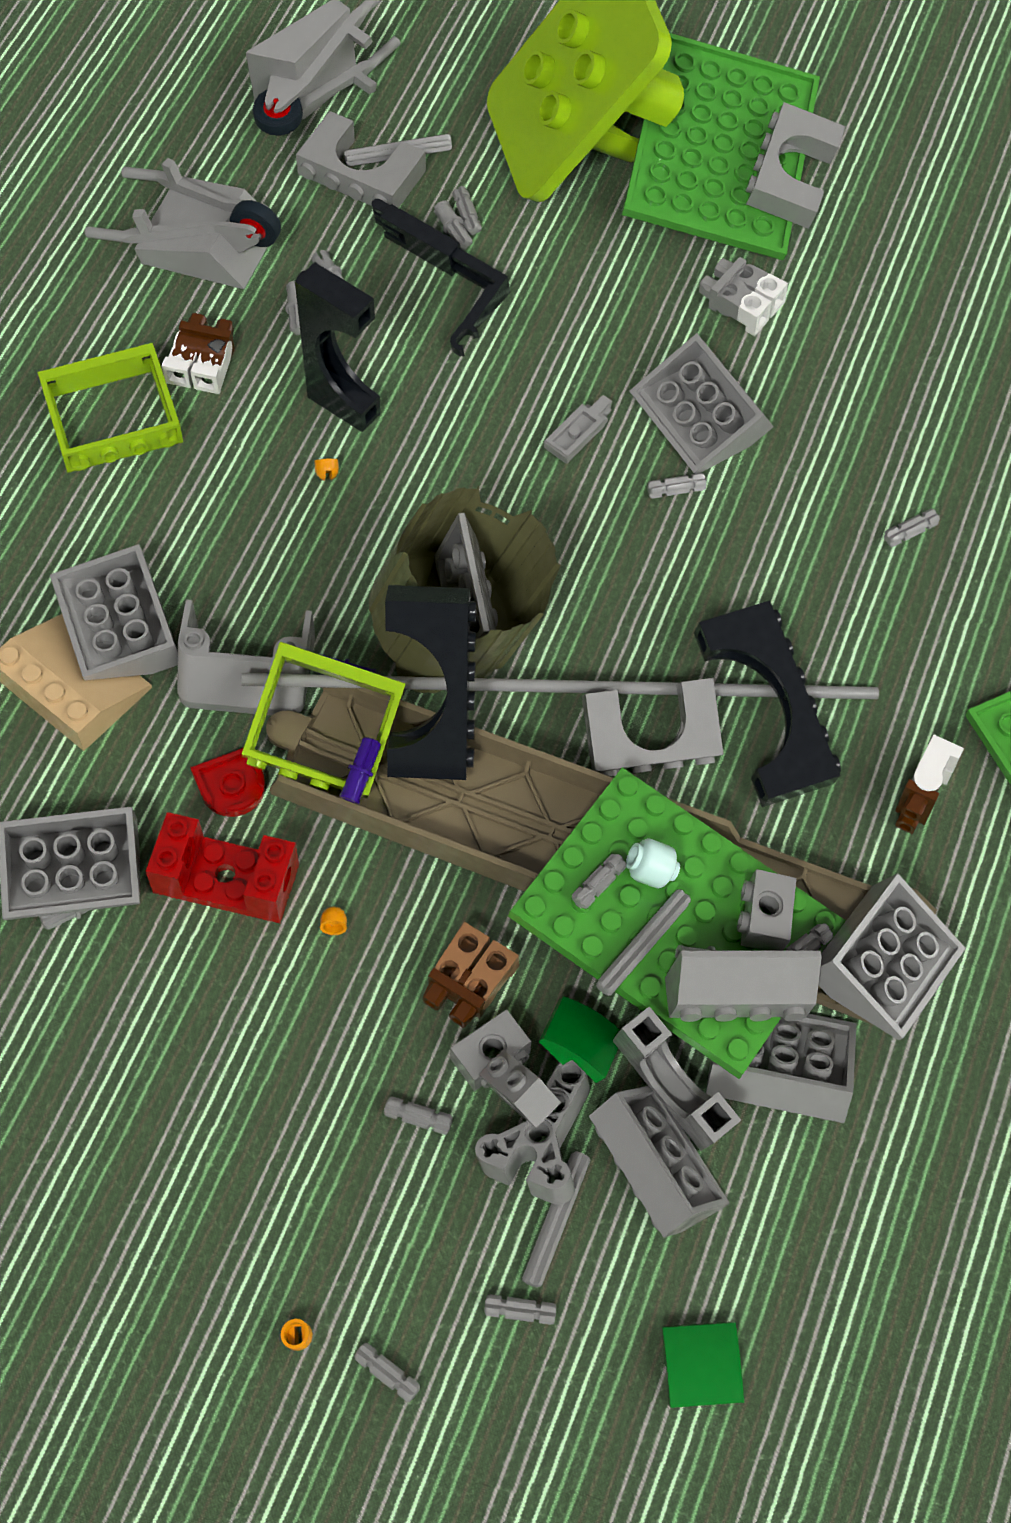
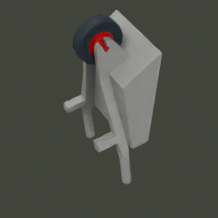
M331 0L246 52L254 96L252 111L255 123L261 131L276 136L289 134L299 126L302 119L307 118L336 93L353 83L368 94L376 91L377 83L367 75L401 43L397 37L393 36L368 60L356 64L353 41L364 49L371 45L373 42L371 37L360 30L359 27L367 14L382 0H365L351 14L350 8L339 0Z
M167 158L161 164L164 171L134 167L122 168L121 174L123 178L159 182L161 185L169 188V191L151 221L145 209L134 210L132 216L137 227L122 231L88 226L85 229L87 238L138 243L134 250L143 265L245 289L267 247L276 242L281 232L279 218L267 205L257 202L243 188L183 177L175 161Z

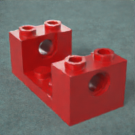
M167 812L146 868V874L152 892L155 894L280 924L299 868L296 842L263 835L259 849L249 848L204 837L199 819ZM223 870H231L235 873L234 878L229 882L218 881L217 875Z

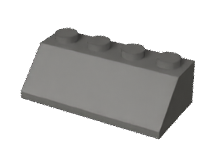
M681 951L665 977L669 1018H681L685 1022L698 1021L701 1018H715L717 1021L726 1022L732 1021L737 1017H750L752 1021H765L771 1017H784L786 1021L802 1020L816 1005L822 959L821 951Z
M649 1086L616 1092L589 1115L595 1126L596 1133L604 1140L613 1155L615 1164L623 1171L632 1186L634 1195L642 1202L651 1217L653 1226L661 1233L663 1238L689 1229L730 1204L683 1128Z

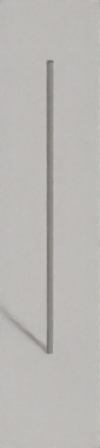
M242 673L241 686H265L269 673ZM281 674L277 687L363 688L327 675ZM384 676L405 683L404 689L447 690L445 677ZM475 678V682H469V691L596 693L618 690V694L678 695L676 687L678 682ZM714 683L716 696L778 697L771 685ZM804 685L808 696L811 695L813 698L878 699L879 697L878 687Z

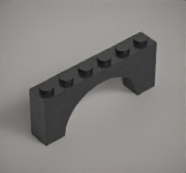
M314 262L306 271H302L295 280L307 398L363 432L381 414L380 395L365 385L350 368L337 344L335 330L356 338L375 319L374 298Z
M388 585L385 599L386 631L409 636L421 643L432 653L443 671L447 694L438 711L425 723L406 731L390 732L387 746V777L466 780L468 768H474L475 749L468 747L469 739L474 740L475 720L469 719V711L475 710V691H469V682H475L476 662L469 661L470 652H475L476 632L470 631V622H476V601H470V588Z
M770 600L701 621L694 631L704 661L717 659L731 660L752 668L771 685L781 703L785 718V736L779 755L773 761L758 768L751 777L762 807L832 785L841 776L840 761L835 754H832L829 748L827 729L819 723L816 715V702L811 695L808 696L804 686L806 682L804 672L801 667H797L795 664L792 643L789 638H785L781 629L782 619L777 609H773Z

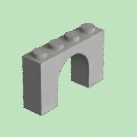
M783 102L779 113L774 111L768 124V128H771L772 131L771 134L766 132L760 149L765 151L763 155L759 153L753 170L757 171V175H751L746 192L750 193L746 205L809 229L818 212L824 190L796 180L787 174L780 164L779 156L788 152H798L830 164L839 148L846 126Z
M329 111L296 153L298 174L368 205H371L374 199H381L389 205L393 204L399 208L426 172V151L401 141L388 160L381 166L371 170L349 168L340 160L344 156V152L355 141L354 121Z
M713 678L684 681L676 684L681 717L680 729L674 741L662 750L643 749L635 745L627 737L622 726L618 690L584 694L582 696L591 770L611 777L616 776L622 767L632 768L634 774L652 771L651 765L664 763V769L684 767L683 761L695 759L696 765L715 763V757L724 754Z
M649 1006L621 1028L612 1041L699 1150L702 1151L720 1139L737 1125L741 1119L719 1092L713 1096L707 1095L683 1071L667 1044V1040L672 1033Z

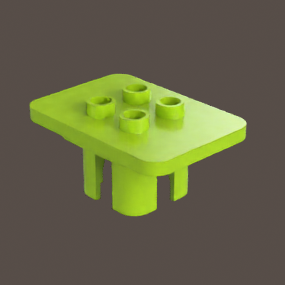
M559 0L494 80L487 96V109L520 196L535 202L545 201L591 149L626 162H633L639 139L613 125L625 111L664 127H667L678 115L684 100V88L678 75L662 69L670 56L672 41L655 0Z

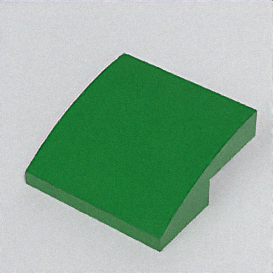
M563 996L558 1000L539 1039V1043L562 1065L573 1060L595 1083H598L606 1078L617 1053L618 1047L612 1040L620 1029L595 1010Z
M735 1321L662 1326L663 1354L667 1376L668 1405L670 1408L744 1403L741 1359Z

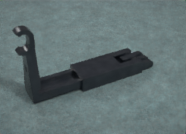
M374 199L371 205L375 222L385 230V238L447 274L453 276L457 273L485 289L464 321L450 338L452 351L458 356H465L463 345H458V343L465 335H471L473 339L479 338L477 328L510 293L508 276L463 251L460 243L393 204L389 205L381 199Z

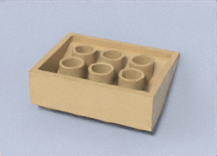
M62 614L10 638L0 647V683L83 751L152 688V685L140 675L84 681Z

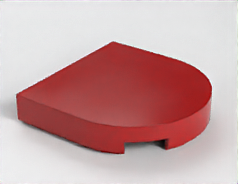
M244 748L190 767L204 803L216 814L227 817L241 816L255 809L263 799L265 793L264 774L262 769L246 764L248 759L242 757Z

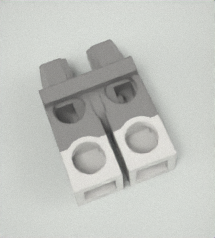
M741 257L734 263L722 258L714 269V275L720 279L717 281L706 275L700 282L699 293L709 299L708 308L715 312L718 310L722 315L732 317L746 326L745 331L755 337L769 321V317L772 318L785 303L788 283L754 265L746 264L747 261Z

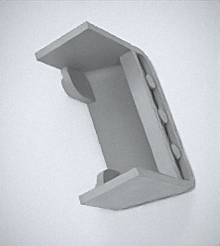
M186 599L178 638L177 691L181 703L193 709L255 714L265 686H241L242 673H269L280 642L313 652L315 629L312 611L306 610L302 637H284L280 639L274 646L272 657L210 652V637L206 631L198 628L193 601ZM285 661L281 674H310V670ZM276 687L267 715L272 716L280 711L300 713L305 706L307 687Z

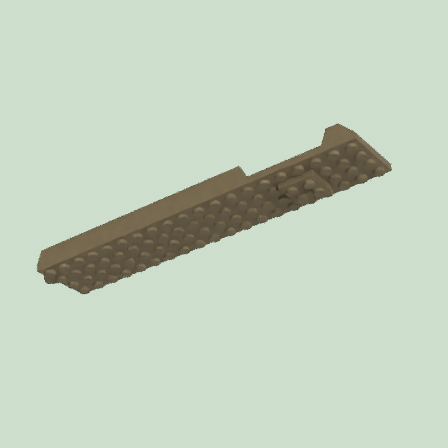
M323 688V693L311 715L305 716L294 711H280L273 714L266 724L268 739L273 745L288 751L286 760L347 779L350 771L348 765H353L362 739L369 737L376 740L390 696L364 688ZM400 699L390 732L406 731L420 726L436 712ZM475 727L474 740L469 739L468 747L475 749L474 768H468L466 780L387 777L388 736L369 796L367 798L361 796L359 804L339 797L342 792L341 789L329 786L328 791L318 789L309 785L311 779L298 776L296 781L278 775L270 787L271 795L519 890L526 891L613 778ZM669 799L777 874L797 878L796 887L845 920L849 918L872 887L866 883L741 838L731 821ZM912 888L933 913L936 914L937 909L918 890ZM818 985L817 1004L871 1024L831 999Z

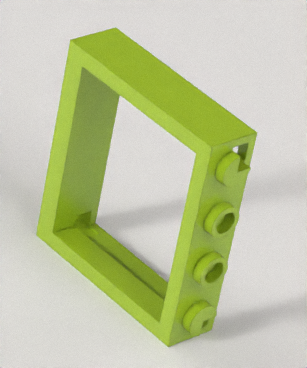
M153 343L37 372L67 473L81 471L103 463H112L118 459L142 455L152 450L168 448L175 444L183 443L180 423ZM149 372L152 373L168 423L69 448L54 397ZM54 380L56 381L54 383L47 384V382Z
M280 642L242 751V757L248 759L247 765L265 770L268 765L279 769L278 775L297 781L298 776L311 779L309 785L328 791L329 786L342 790L345 785L346 779L255 749L286 661L390 696L376 738L381 743V747L371 770L373 777L368 778L362 793V797L367 798L405 683Z

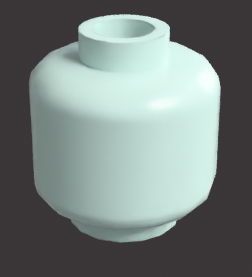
M651 838L635 843L629 850L626 859V867L629 869L631 878L657 889L664 887L669 881H674L680 870V863L677 862L675 849Z

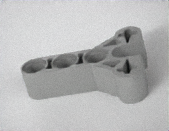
M573 1060L564 1065L559 1063L546 1085L561 1102L557 1107H564L561 1111L552 1112L537 1128L528 1121H525L500 1134H486L477 1141L475 1146V1153L483 1173L489 1178L510 1186L519 1167L523 1163L534 1161L535 1163L526 1178L532 1196L556 1205L565 1204L570 1201L575 1192L570 1168L562 1160L560 1147L590 1092L587 1074ZM572 1078L579 1079L574 1083H566L568 1080ZM540 1136L548 1137L542 1142H534Z

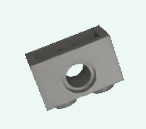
M756 869L751 879L744 881L741 890V901H745L744 911H741L737 923V931L742 932L741 946L764 951H783L791 939L797 878ZM759 907L766 908L771 915L763 913Z
M507 1009L450 1048L451 1061L474 1092L482 1086L484 1088L490 1087L479 1075L493 1059L484 1055L485 1050L496 1048L502 1051L504 1049L521 1064H524L529 1058L531 1040Z
M504 1049L479 1074L505 1103L535 1128L561 1103L538 1076Z

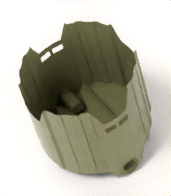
M479 485L477 489L457 488L445 494L441 493L435 496L430 503L421 504L377 575L369 598V611L372 615L374 632L378 637L381 647L395 662L397 676L444 677L436 658L421 643L409 636L386 631L385 599L388 585L440 587L434 555L458 513H465L477 537L480 552H483L485 555V577L491 583L492 608L496 609L498 616L497 630H490L487 635L476 640L475 652H470L469 661L476 662L475 678H487L495 669H501L544 615L551 587L561 566L556 561V550L546 533V528L532 515V510L512 516L502 509L483 503L480 500ZM479 506L491 510L492 513L489 516L475 510ZM498 513L510 520L508 525L494 518L495 514ZM414 690V691L420 692V693H428V692H429V693L435 694V693L440 692V691H442V690Z

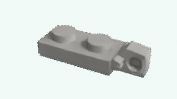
M602 395L592 406L581 404L544 441V448L567 464L605 427V424L608 422L607 416L612 411V400Z

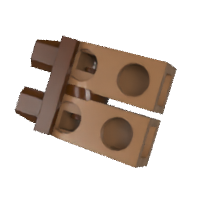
M464 922L435 968L429 973V985L423 995V1002L438 1011L446 999L451 1000L456 1005L450 1012L449 1018L454 1023L465 1028L475 1016L479 1019L482 1017L486 1008L492 1003L507 979L512 977L519 968V955L495 940L490 944L489 936Z

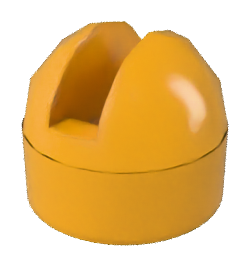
M319 459L314 461L316 475L320 479L325 481L326 473H329L330 480L336 478L339 471L338 459Z
M335 906L325 909L320 918V930L328 935L343 934L347 930V916L340 907Z
M291 1319L282 1327L281 1340L291 1350H303L312 1342V1329L303 1320ZM297 1327H301V1332H302V1342H301V1343H299Z

